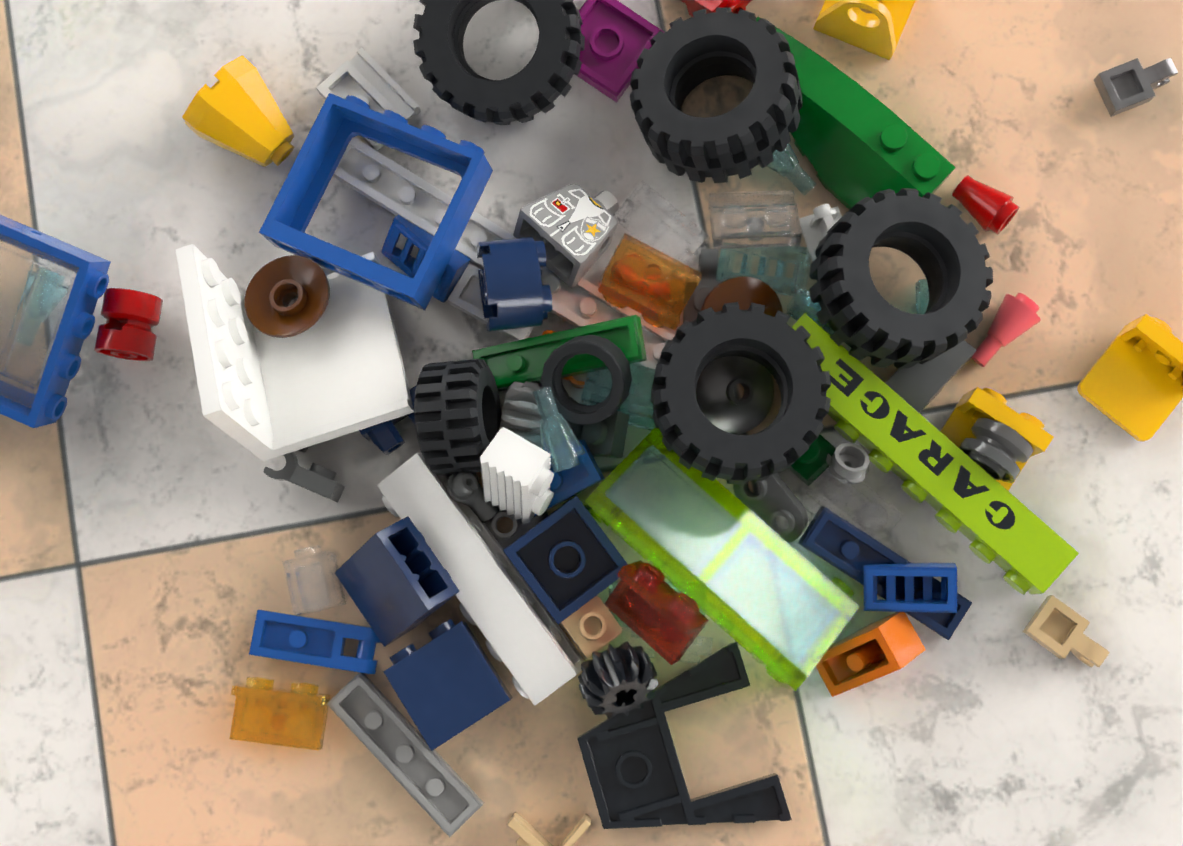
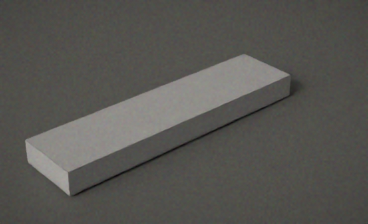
M358 673L327 703L334 713L449 837L484 804L436 750L431 751L423 736L364 673Z

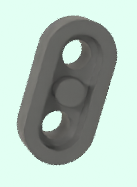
M778 473L771 475L767 480L758 482L761 488L760 494L750 491L748 486L749 480L743 481L740 485L733 484L735 496L770 540L780 544L791 543L798 539L806 530L808 524L806 509ZM776 516H783L787 519L789 524L787 529L780 528L777 525Z

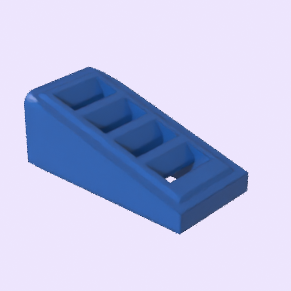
M397 215L393 219L381 253L409 277L414 278L434 236ZM401 234L407 238L403 250L396 247ZM414 245L419 248L416 258L410 255ZM454 250L433 294L434 298L442 303L448 300L471 260L469 257Z
M955 563L863 565L864 611L957 613V566ZM877 576H886V600H877ZM896 576H905V599H896ZM914 576H923V598L914 599ZM932 577H941V598H932Z

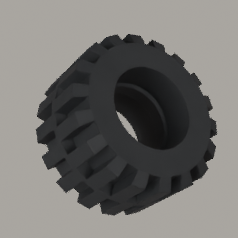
M483 359L429 363L424 365L422 372H420L414 401L415 426L421 453L433 474L448 475L461 472H481L480 456L499 432L502 416L500 397L494 376Z

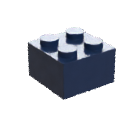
M577 495L503 550L557 624H560L631 570L630 566Z

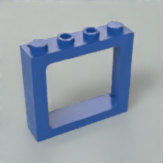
M329 93L259 233L277 248L297 256L309 258L324 268L426 310L493 169L484 155V150L472 142L461 140L460 144L447 140L446 136L434 127L422 125L420 129L409 125L404 117L393 111L384 110L382 114L371 110L366 102L355 96L347 95L344 99ZM355 136L365 137L461 176L462 180L414 278L305 233L349 142Z

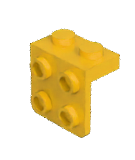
M1144 314L1124 326L1080 381L1077 391L1084 399L1137 441H1147L1153 437L1183 398V342L1172 334L1171 328L1164 321Z
M979 387L962 396L940 430L941 433L959 447L965 438L976 439L971 431L976 420L981 417L1001 422L1017 431L1032 446L1033 453L1031 456L1045 452L1054 436L1043 430L1045 426L1039 419L1028 413H1017L1005 405L1007 401L1001 394L989 388L981 389ZM1015 462L1020 472L1027 462ZM996 480L1008 491L1014 483Z

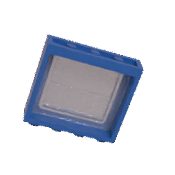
M0 215V414L29 427L37 428L56 423L66 409L67 398L65 394L70 380L79 371L81 365L79 354L84 339L93 330L95 324L93 313L98 298L105 293L108 287L109 275L107 272L111 261L3 215Z

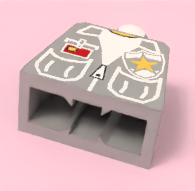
M570 184L521 208L513 236L515 238L532 237L534 241H543L546 250V266L572 289L609 247L618 225V221L613 215L618 212L619 204L615 196L608 191H602L593 198L580 185Z

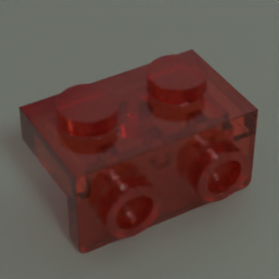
M639 560L622 566L617 574L621 580L604 603L605 606L670 665H673L681 659L709 620L699 612L698 604L691 597L675 591L664 581L663 573L652 564Z

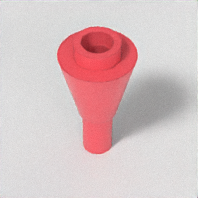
M1018 293L1015 297L1006 294L987 332L988 336L976 349L977 351L972 356V359L980 366L985 367L1001 347H1005L1041 321L1040 317L1036 314L1039 306L1022 293Z

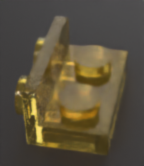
M247 677L246 684L232 685L231 695H235L236 700L229 739L311 750H321L323 748L329 707L327 703L330 701V695L318 693L319 685L292 682L290 690L273 688L274 679Z

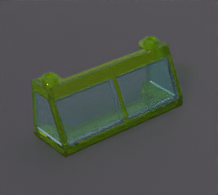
M655 427L584 501V506L600 524L603 522L606 526L610 525L613 534L625 541L743 647L758 664H765L766 673L784 688L796 691L860 607L851 599L855 594L854 591L836 576L829 580L718 480L711 481L701 477V471L692 466L688 470L679 463L680 457L674 450L668 451L662 442L663 435L660 429Z

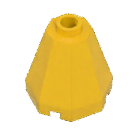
M242 55L222 66L214 74L219 81L211 88L205 84L196 93L182 118L185 124L199 137L263 167L272 162L278 166L293 151L294 146L290 142L294 138V134L256 67Z

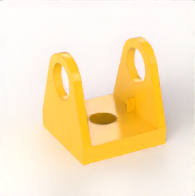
M825 0L813 30L890 60L916 0ZM860 8L869 10L872 13H865Z

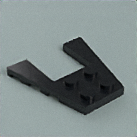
M737 642L728 644L655 689V697L651 700L643 701V709H633L629 711L627 717L623 713H619L614 718L606 719L577 737L603 829L792 820L778 774L776 773L690 799L664 712L750 686Z

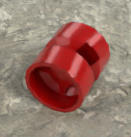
M122 288L106 289L101 309V315L106 319V323L98 326L94 351L120 359L152 361L157 336L151 331V328L159 324L163 300L155 295Z

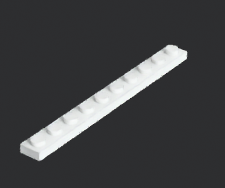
M355 137L349 142L333 174L334 178L395 216L400 215L433 236L453 198ZM473 211L455 250L471 259L470 262L484 269L482 258H477L478 242L516 238L513 234ZM547 266L542 268V285H549L551 289L552 313L576 328L632 315L639 316L647 361L634 364L654 376L661 351L667 341L672 340L675 334L584 278L571 289Z

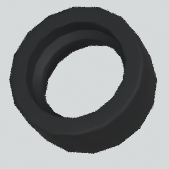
M595 335L574 337L555 349L544 363L541 376L543 395L552 411L565 421L579 425L596 424L614 414L628 397L632 382L630 364L622 350L610 340ZM575 355H594L607 366L611 373L612 386L609 395L604 401L596 405L587 406L578 403L567 393L563 386L561 375L567 361Z

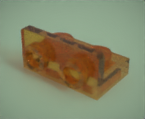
M624 233L600 276L598 291L613 306L622 309L627 306L641 313L642 318L650 325L657 328H664L666 326L676 330L680 324V315L701 281L702 273Z

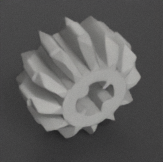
M527 381L525 383L513 382L506 392L499 428L500 431L504 427L543 449L551 413V407L544 398L542 386Z

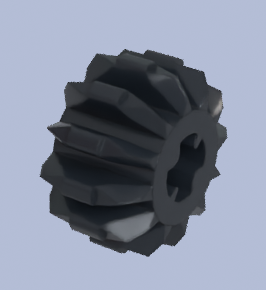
M628 641L617 648L609 644L607 650L592 652L593 660L585 661L581 664L582 673L578 676L580 682L579 689L583 699H586L588 707L592 709L594 715L605 714L608 719H611L617 714L623 713L627 717L629 711L643 709V701L651 700L655 697L654 689L659 684L657 672L642 646L632 647Z

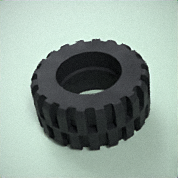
M420 0L419 2L425 6L423 15L415 14L413 28L419 31V39L413 41L415 55L422 59L423 63L419 68L424 79L432 83V90L440 99L449 103L452 108L484 123L493 122L497 125H510L513 121L525 123L534 120L535 114L541 111L546 114L555 107L553 102L560 95L565 97L572 88L569 82L573 74H579L582 62L579 60L580 51L584 50L585 37L581 33L582 19L573 0H515L526 6L534 15L539 29V39L536 51L530 62L517 74L502 80L487 79L478 75L467 63L463 51V39L469 21L479 9L497 0Z
M716 7V12L706 13V9L693 12L694 17L684 21L681 17L669 24L671 28L663 33L660 30L650 40L652 47L650 50L644 48L636 61L639 69H635L632 72L630 86L633 91L630 94V102L643 137L659 163L666 164L668 170L677 176H683L686 172L691 181L703 183L706 177H712L714 183L728 182V176L738 174L739 178L742 179L752 175V168L757 165L764 168L774 161L772 153L775 150L779 152L784 151L791 141L789 132H795L800 122L799 110L802 108V93L794 56L790 51L789 43L783 34L776 32L775 25L764 18H760L757 22L755 13L741 9L738 14L732 13L731 8ZM731 75L745 78L754 83L744 101L722 115L702 118L690 116L680 111L687 95L696 86L708 79Z
M902 188L896 194L894 190L887 189L877 192L872 198L865 197L856 203L827 231V235L819 242L815 250L817 258L810 265L809 277L811 280H817V282L809 288L811 302H819L821 307L816 316L821 326L829 324L834 331L829 337L838 346L846 343L851 347L849 355L860 361L867 356L872 357L870 362L872 366L887 368L894 363L897 369L911 368L917 363L924 364L933 360L965 340L968 334L974 331L983 320L982 311L989 307L992 294L991 291L986 290V287L993 283L992 267H986L985 260L990 257L986 244H979L975 236L979 231L972 222L967 225L960 217L963 213L953 204H950L948 207L940 203L942 198L927 192L923 197H919L918 190ZM890 247L910 256L919 265L926 277L929 288V302L925 314H911L901 311L889 304L880 295L872 281L869 269L871 248Z
M738 302L725 303L722 310L714 312L711 307L699 312L695 321L691 323L686 320L677 328L673 339L668 340L661 351L660 359L656 365L651 388V403H653L654 410L652 417L656 429L659 428L663 435L662 442L669 452L674 450L680 457L679 463L688 470L691 466L702 472L701 477L711 481L721 478L726 479L727 484L740 485L743 481L752 480L753 483L767 480L775 473H781L809 449L813 441L818 438L824 427L822 424L823 418L829 413L831 399L826 397V391L831 386L829 372L822 371L820 364L825 358L820 347L811 349L807 343L811 335L802 325L795 331L786 324L790 316L779 310L775 317L764 314L765 305L751 303L748 310L739 309ZM727 356L746 357L760 363L773 375L781 393V406L775 420L767 428L752 435H736L719 429L704 416L697 403L696 387L700 374L712 361Z

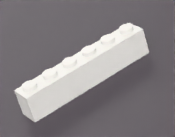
M416 453L377 484L384 495L382 497L383 503L394 516L401 519L409 516L415 527L424 536L426 543L442 566L448 571L452 581L460 591L456 594V597L461 602L459 607L463 616L468 622L479 627L487 639L486 646L491 655L499 662H504L513 675L512 682L516 690L524 698L530 699L535 706L582 671L581 664L585 661L503 551L504 549L486 524L478 519L468 505L455 501L450 497L447 489L450 474H433L426 464L422 453Z

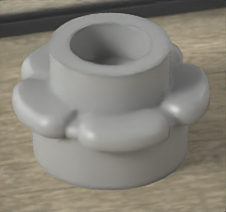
M842 443L836 448L832 457L829 453L827 455L826 463L830 465L829 473L839 482L851 485L859 484L864 481L865 474L869 472V456L857 444Z

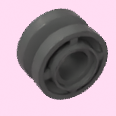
M978 418L971 428L976 439L965 438L959 448L994 479L1008 483L1014 482L1020 473V469L1015 462H1027L1033 453L1032 446L1011 427L988 418Z

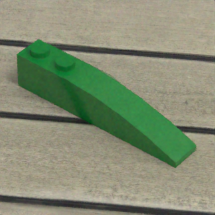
M775 27L776 32L783 34L789 43L790 51L794 56L802 93V108L799 110L800 122L797 130L791 133V135L795 139L794 144L802 156L806 155L817 171L816 176L822 185L849 210L865 197L872 198L877 192L887 189L894 190L895 194L902 188L916 189L919 191V197H923L927 192L934 194L956 167L856 81L810 48Z

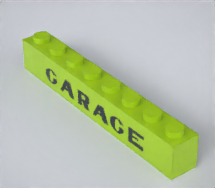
M804 313L791 328L796 331L802 325L811 335L807 340L811 349L819 346L825 359L820 365L822 371H828L830 374L831 386L826 391V397L831 399L828 415L837 422L834 425L835 430L850 443L858 441L870 451L868 454L869 460L884 473H888L891 470L903 481L901 488L918 503H922L925 500L937 511L934 515L935 518L952 533H956L959 530L972 542L969 545L970 550L977 557L988 564L994 561L1006 572L1003 578L1012 588L1023 595L1027 591L1031 595L1043 594L1079 553L863 363L849 355L847 349L842 345L838 346L829 337L830 334Z

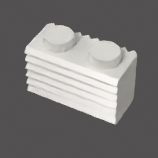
M504 427L501 428L480 456L485 502L491 501L492 506L499 505L500 511L506 510L507 515L514 514L515 520L522 519V524L529 523L535 514L541 516L547 510L554 495L550 490V484L554 477V473L550 470L551 454Z

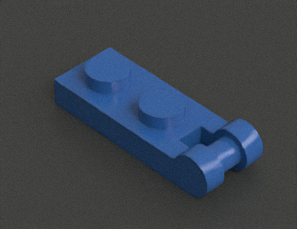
M257 610L249 655L375 674L378 661L373 660L376 643H381L371 627ZM346 638L359 640L356 657L343 655Z

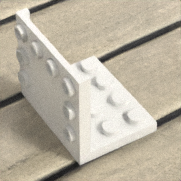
M193 244L176 249L203 416L260 460L266 461L414 413L387 294L327 268H323L322 270L329 281L330 297L321 318L311 328L296 336L287 338L271 337L260 332L250 322L245 310V295L239 291L232 278L227 279L219 271L216 262L212 258L207 259ZM374 252L361 256L380 264ZM297 298L293 299L288 306L294 304Z

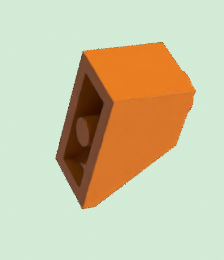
M896 612L865 626L811 656V659L831 696L834 697L902 669L926 649L906 613Z

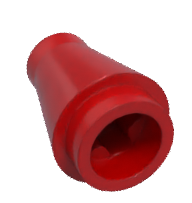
M969 175L962 179L952 193V196L964 206L985 232L990 229L998 235L1019 210V206L1012 202L1013 196L976 181Z

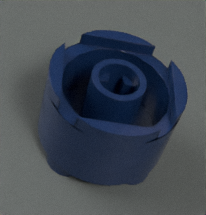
M532 237L478 242L477 258H482L484 269L478 270L479 287L484 319L489 318L486 326L487 331L542 326L543 320L548 319V312H552L550 286L542 285L541 280L542 268L546 267L544 242L534 241Z

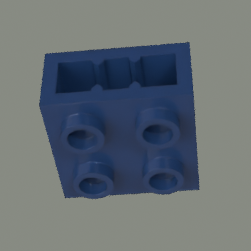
M409 516L375 533L335 572L384 647L416 628L460 592L448 571L439 562L426 543L424 536L418 531Z
M452 619L442 623L428 633L432 641L418 650L413 643L390 657L393 666L383 671L431 751L513 698L469 626L463 621L457 625L454 624Z

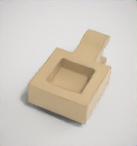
M1053 595L1046 597L1022 631L1059 659H1065L1071 651L1075 657L1089 667L1094 665L1100 667L1110 653L1100 644L1083 634L1090 622Z

